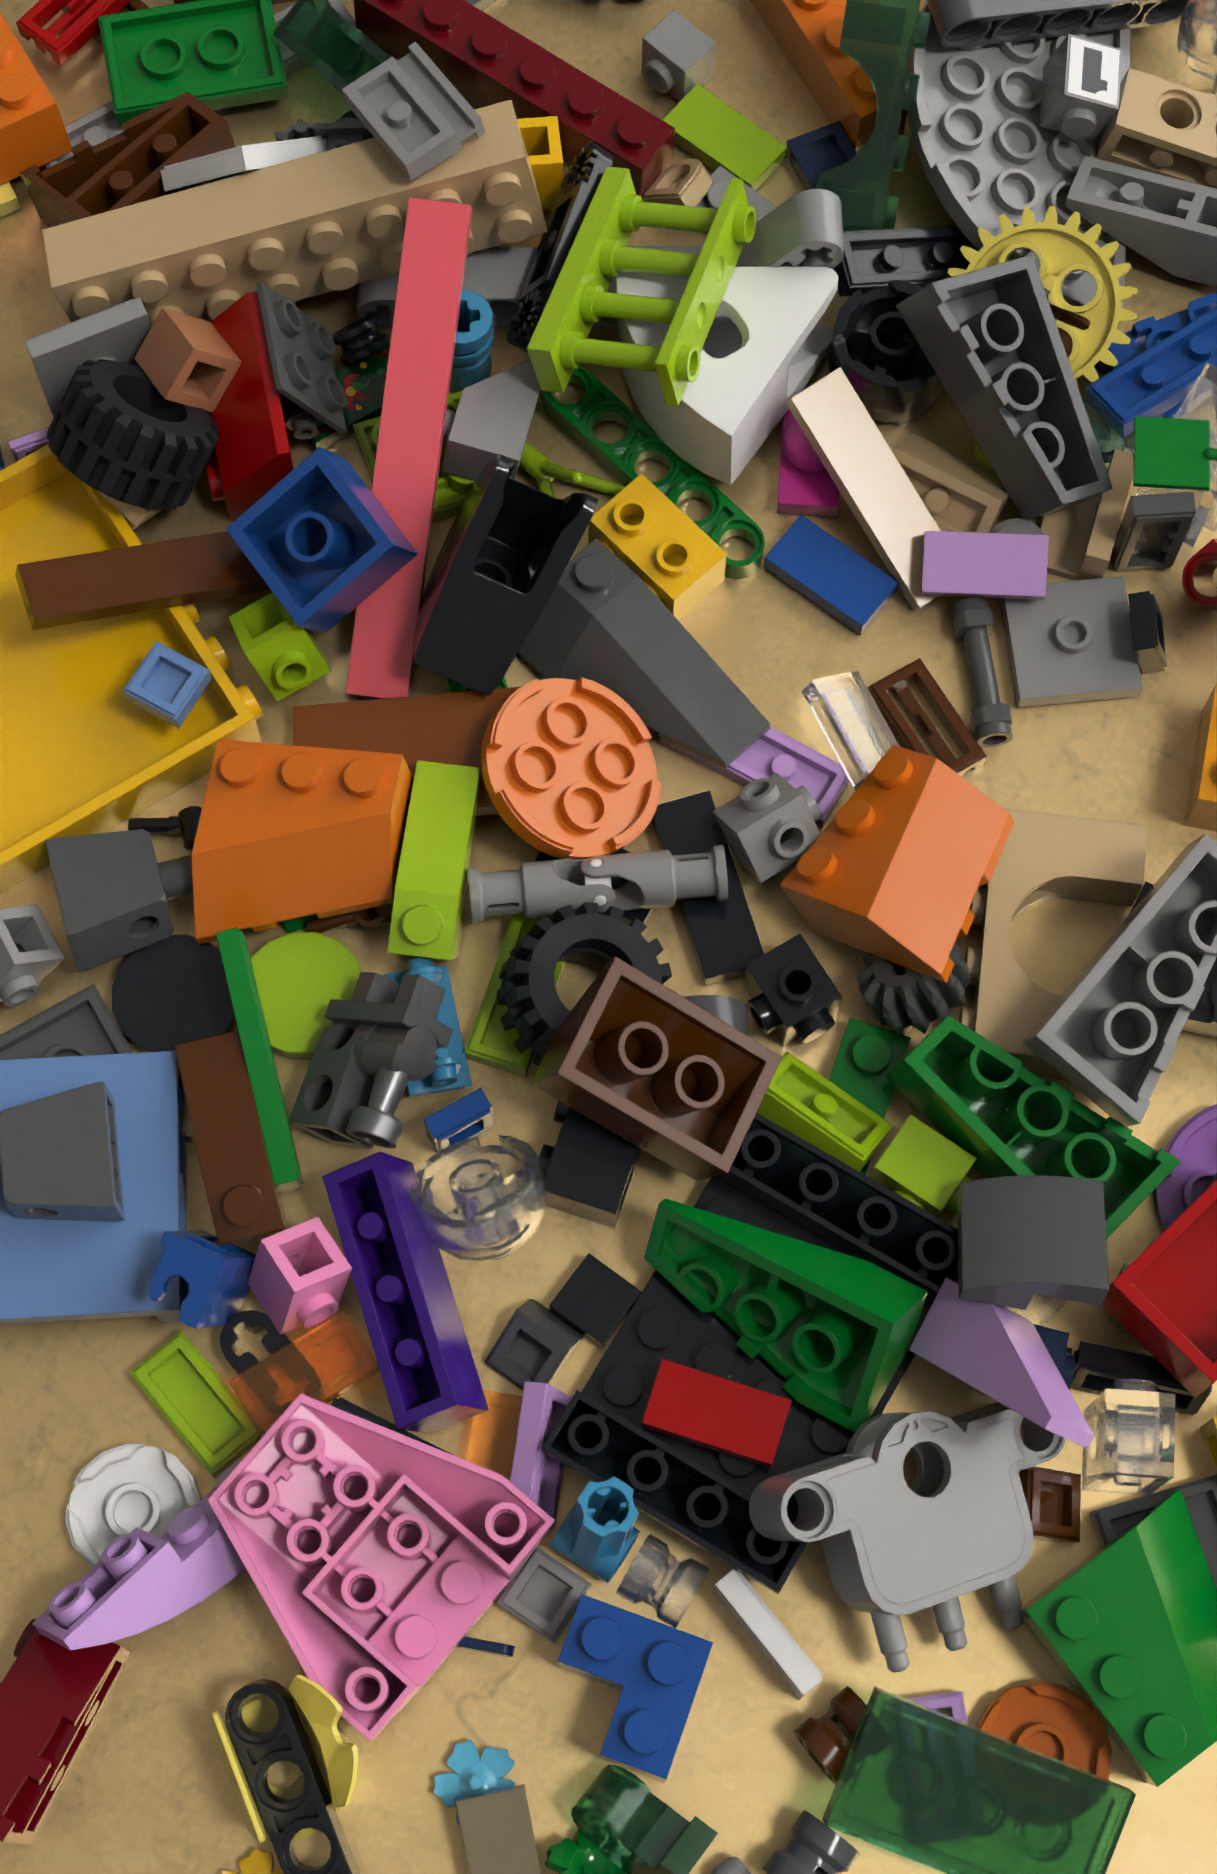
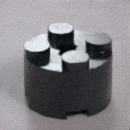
M900 280L889 281L888 287L874 288L863 294L862 289L854 292L842 305L834 327L828 364L830 373L841 367L872 419L889 422L895 426L914 422L918 414L929 409L940 396L943 389L942 382L896 307L898 303L923 287Z

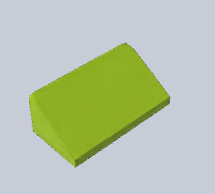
M787 1051L782 1055L778 1068L757 1110L758 1114L858 1172H861L893 1127L889 1122Z

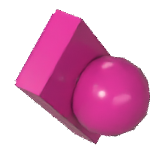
M788 409L782 417L777 513L837 517L839 489Z

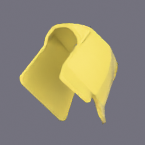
M296 1675L289 1684L287 1691L293 1699L332 1799L333 1808L338 1813L340 1807L349 1805L357 1781L358 1748L353 1743H347L346 1735L338 1724L342 1707L336 1699L319 1684L302 1675ZM263 1694L243 1703L241 1713L243 1721L248 1728L258 1733H266L274 1729L278 1722L279 1713L273 1699ZM218 1711L210 1713L213 1736L247 1828L258 1844L266 1840L271 1841L229 1734L226 1719L223 1721ZM302 1772L297 1782L289 1787L278 1788L269 1783L268 1786L272 1793L280 1799H296L304 1789V1774ZM314 1828L302 1829L296 1834L294 1842L308 1838L320 1830Z

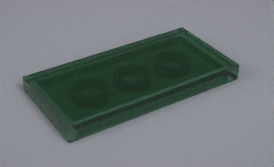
M874 1686L822 1820L828 1827L947 1874H1106L1136 1794L1130 1788Z

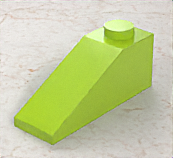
M417 760L395 885L387 953L451 961L459 957L481 768Z

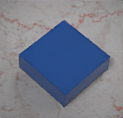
M482 1088L473 1091L423 1119L430 1142L437 1154L441 1153L442 1155L492 1128L494 1124L492 1105Z

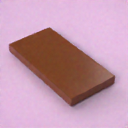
M520 687L495 689L490 696L479 691H465L293 706V745L403 754L413 778L415 776L417 760L481 768L476 816L499 814L489 797L483 779L481 767L482 740L487 724L495 710Z

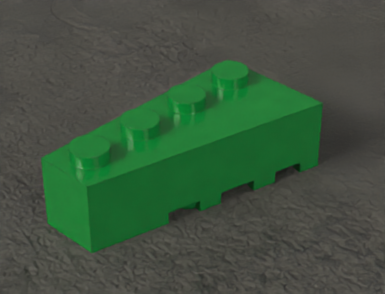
M949 1015L886 1075L947 1139L977 1158L974 1166L985 1178L1042 1175L1103 1181L1106 1239L1182 1162L1163 1149L1156 1151L1132 1136L1133 1130L1112 1117L1105 1119L1073 1099L1075 1094L1055 1081L1048 1083L1022 1067L1021 1060Z

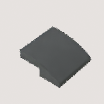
M1022 1175L984 1178L960 1184L957 1191L959 1299L1021 1310L1027 1309L1034 1294L1097 1306L1102 1305L1109 1291L1103 1181L1062 1176Z

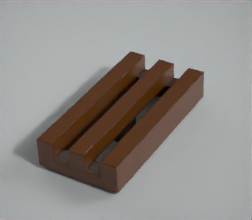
M920 658L868 686L867 698L900 747L929 755L889 696V691L893 692L936 758L963 777L965 771L971 768L975 770L985 764L986 754ZM911 679L914 681L963 756L955 758L905 682Z

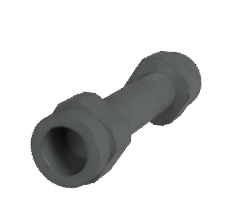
M982 597L966 598L952 606L955 639L964 641L975 699L976 708L972 710L970 716L972 732L980 747H996L1010 742L1013 739L1010 707L1008 704L1000 703L988 638L992 635L994 629L992 611L989 609L987 599Z

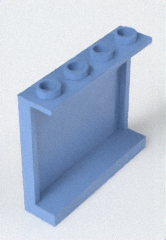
M176 1051L0 1060V1112L88 1084L105 1083L114 1098L125 1221L118 1222L22 1219L15 1217L7 1208L3 1197V1186L0 1187V1324L157 1316L161 1323H180L178 1320L181 1304L187 1297V1281L183 1277L177 1275L170 1279L167 1285V1293L160 1301H152L149 1293L150 1281L165 1249L164 1245L159 1244L164 1232L187 1231L186 1097Z

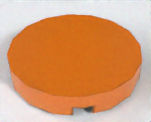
M1035 1681L1007 1689L986 1706L974 1728L972 1752L978 1784L995 1807L1017 1821L1050 1825L1073 1819L1097 1801L1109 1779L1112 1748L1107 1732L1105 1733L1102 1722L1085 1698L1064 1685Z

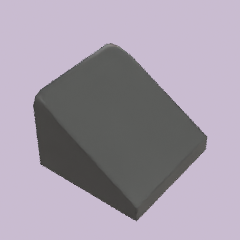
M529 1299L516 1309L484 1362L523 1390L525 1382H539L550 1385L581 1342L583 1334L538 1301Z

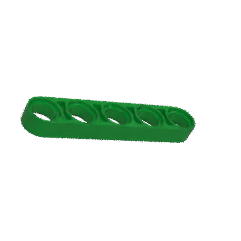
M582 366L573 370L569 382L577 384L585 392L581 401L575 404H561L552 397L551 391L541 390L543 410L548 417L622 485L627 486L638 476L635 472V467L641 461L651 458L660 460L667 466L669 473L662 480L651 483L676 506L681 501L691 497L701 498L706 501L711 507V513L703 520L693 522L719 547L724 540L734 536L744 537L750 541L754 547V552L750 557L739 561L731 560L727 557L726 578H747L758 570L762 564L765 547L764 534L759 526L695 467L681 459L664 444L648 424L591 372ZM612 420L622 424L627 433L618 442L605 443L595 437L593 429L602 421Z

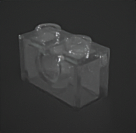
M1121 1379L1114 1381V1389L1106 1388L1084 1410L1083 1416L1094 1438L1088 1449L1083 1447L1082 1491L1148 1495L1174 1478L1175 1393L1155 1392L1156 1383L1152 1381Z

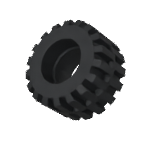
M98 359V361L88 360L83 362L82 365H78L49 426L46 438L49 440L48 446L51 452L58 457L57 460L77 478L95 490L133 506L151 510H174L177 506L182 507L187 503L218 441L219 430L212 421V416L208 411L164 399L141 367L123 362Z
M584 902L575 912L571 905H567L557 909L549 918L547 916L543 917L509 953L511 957L503 964L499 978L505 980V983L497 990V1005H507L508 1009L500 1020L505 1031L512 1028L517 1030L520 1037L512 1044L521 1054L529 1047L537 1053L533 1064L539 1067L558 1027L570 1013L561 1002L555 988L554 974L558 962L568 960L580 961L601 972L611 958L617 957L661 984H664L672 977L670 964H659L656 958L664 950L657 938L649 943L645 940L641 933L647 926L636 918L628 925L621 920L624 910L614 906H610L603 914H599L598 903Z

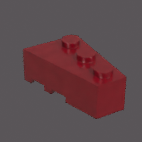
M35 1618L29 1622L21 1634L14 1650V1657L17 1659L2 1683L0 1682V1841L29 1845L131 1653L113 1642L69 1650L39 1634L32 1624L36 1620Z

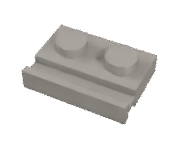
M416 42L408 46L410 53L396 61L392 56L342 89L349 108L410 181L415 180L461 150V142L473 134L479 138L485 134L481 117Z

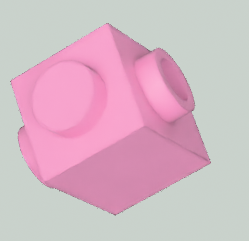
M315 1217L261 1239L247 1284L281 1335L302 1325L308 1329L317 1327L333 1317L339 1308V1303L352 1267L319 1217Z

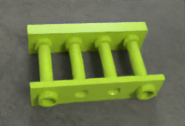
M606 167L527 347L541 390L564 393L573 370L578 369L582 363L652 371L658 374L667 406L679 407L688 382H694L698 376L701 361L700 352L745 243H750L755 234L756 211L754 206L748 204L743 179H730L718 209L643 202L641 196L636 195L628 168ZM640 226L708 233L700 254L626 247L632 232H637ZM621 271L689 278L681 300L607 292L613 277L619 276ZM602 317L670 324L661 347L587 339L593 323L599 322Z

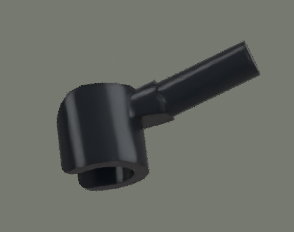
M189 806L181 810L178 816H169L168 818H130L128 830L143 829L150 832V834L182 833L184 848L192 851L202 808L199 806Z

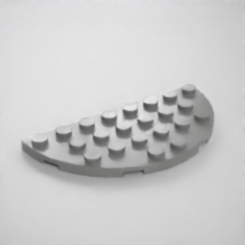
M925 1L914 24L908 45L905 67V101L909 127L918 157L943 207L978 251L984 246L977 231L980 227L996 237L1001 233L999 215L1005 214L1011 220L1014 227L1022 225L1024 207L1031 208L1037 223L1044 221L1049 206H1055L1058 224L1065 225L1069 217L1074 213L1065 207L1066 197L1084 155L1093 158L1097 157L1103 132L1102 129L1097 137L1091 141L1084 138H1071L1062 132L1039 126L1043 66L1066 36L947 48L942 46L928 3ZM1130 29L1074 35L1122 49L1121 83L1130 68ZM1080 216L1078 231L1085 234L1094 224ZM1101 230L1096 244L1101 248L1108 243L1117 241L1120 247L1112 256L1110 262L1112 265L1125 263L1126 245ZM1019 250L1008 259V261L1033 255L1038 272L1040 269L1039 257L1032 250ZM1073 272L1063 283L1062 293L1064 299L1072 306L1086 305L1096 294V280L1088 272ZM1124 275L1123 277L1118 279L1120 286H1125ZM1045 290V293H1046L1047 298H1048V296H1049V294H1050V291H1049V290ZM1052 305L1053 307H1055V308H1057V309H1059V310H1061V311L1069 312V311H1067V310H1064V309H1061V308H1059V307H1056V306Z

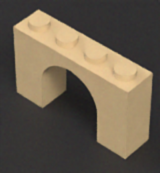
M1003 808L1011 815L1014 824L990 881L982 885V887H978L969 908L975 916L972 925H978L977 947L967 946L964 961L969 968V977L972 982L970 985H973L971 1007H961L959 1022L1021 1060V1066L1035 1075L1065 1079L1023 1043L1024 1039L1060 998V995L1053 994L1038 986L1021 969L1011 946V923L1028 907L1044 900L1056 898L1133 906L1144 885L1148 825Z

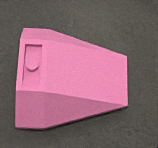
M301 1393L208 1498L209 1504L308 1679L319 1684L336 1699L342 1707L341 1716L370 1742L421 1690L508 1586L555 1523L552 1517L503 1475Z

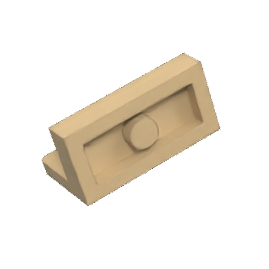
M910 433L892 451L941 531L990 533L1003 506L1011 499L996 473L915 433Z
M1118 449L1114 450L1107 470L1113 489L1074 507L1043 517L1040 530L1043 535H1049L1047 573L1070 580L1104 577L1133 478V453Z

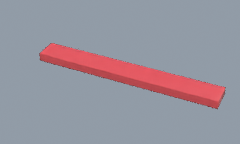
M409 197L371 492L417 551L418 555L356 607L346 694L380 699L410 696L414 667L413 642L415 626L424 590L473 211L471 205L412 197Z

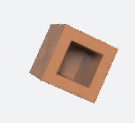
M166 308L161 309L134 358L164 399L187 406L202 408L209 412H214L242 363L211 322Z

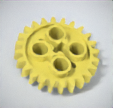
M1049 206L1044 221L1037 223L1031 208L1024 207L1022 225L1014 227L1011 220L1005 214L999 215L1001 233L994 237L989 231L980 227L977 231L984 246L978 252L962 245L960 251L970 264L966 270L949 268L947 273L953 277L1007 262L1013 253L1023 249L1035 252L1040 261L1039 275L1045 290L1050 291L1048 301L1056 307L1085 317L1090 321L1089 328L1081 330L1055 319L1057 328L1065 330L1072 338L1073 347L1068 360L1077 386V378L1082 375L1090 382H1095L1100 379L1095 368L1099 361L1114 367L1119 363L1116 357L1108 350L1111 344H1130L1131 339L1126 334L1118 330L1120 322L1137 320L1138 314L1122 308V300L1138 294L1137 288L1120 286L1118 280L1132 269L1131 264L1121 263L1112 265L1110 259L1120 247L1119 243L1114 241L1100 248L1096 242L1101 234L1102 226L1097 223L1085 234L1079 232L1081 214L1076 211L1069 217L1065 225L1058 224L1055 206ZM1073 272H1088L1096 280L1097 289L1095 296L1086 305H1070L1066 302L1062 293L1065 279Z

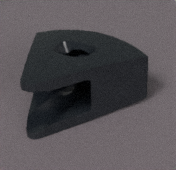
M501 454L486 465L476 479L448 532L424 590L413 642L415 664L488 696L500 684L549 601L598 503V498L587 493H572L563 499H557L509 477L515 468V464L512 459Z

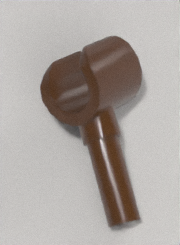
M373 907L321 919L315 918L307 921L308 932L323 933L358 923L367 928L391 926L392 914L379 917L376 908Z

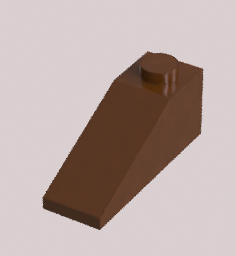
M231 1031L175 1045L201 1174L218 1244H226L284 1229L286 1222L280 1193L274 1185L239 1031Z

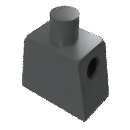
M143 829L61 837L45 841L66 936L78 972L89 970L169 938L173 934L174 927L167 900L193 894L191 855L157 863L150 832Z
M104 1082L88 1084L0 1112V1187L3 1186L5 1205L15 1217L45 1220L125 1221L114 1098Z

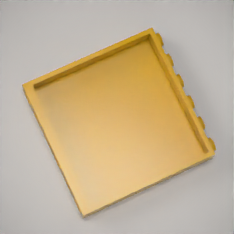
M48 444L0 470V894L51 865L46 840L106 833L209 773L218 739L262 742L256 719L262 717L263 712L245 683L235 688L225 671L232 668L218 640L213 635L204 640L194 623L200 620V616L193 603L38 630L31 629L15 577L18 564L142 545L133 532V529L137 527L133 526L97 490L81 481L57 460L58 457L51 452ZM156 641L210 670L212 680L179 729L125 700L122 692Z

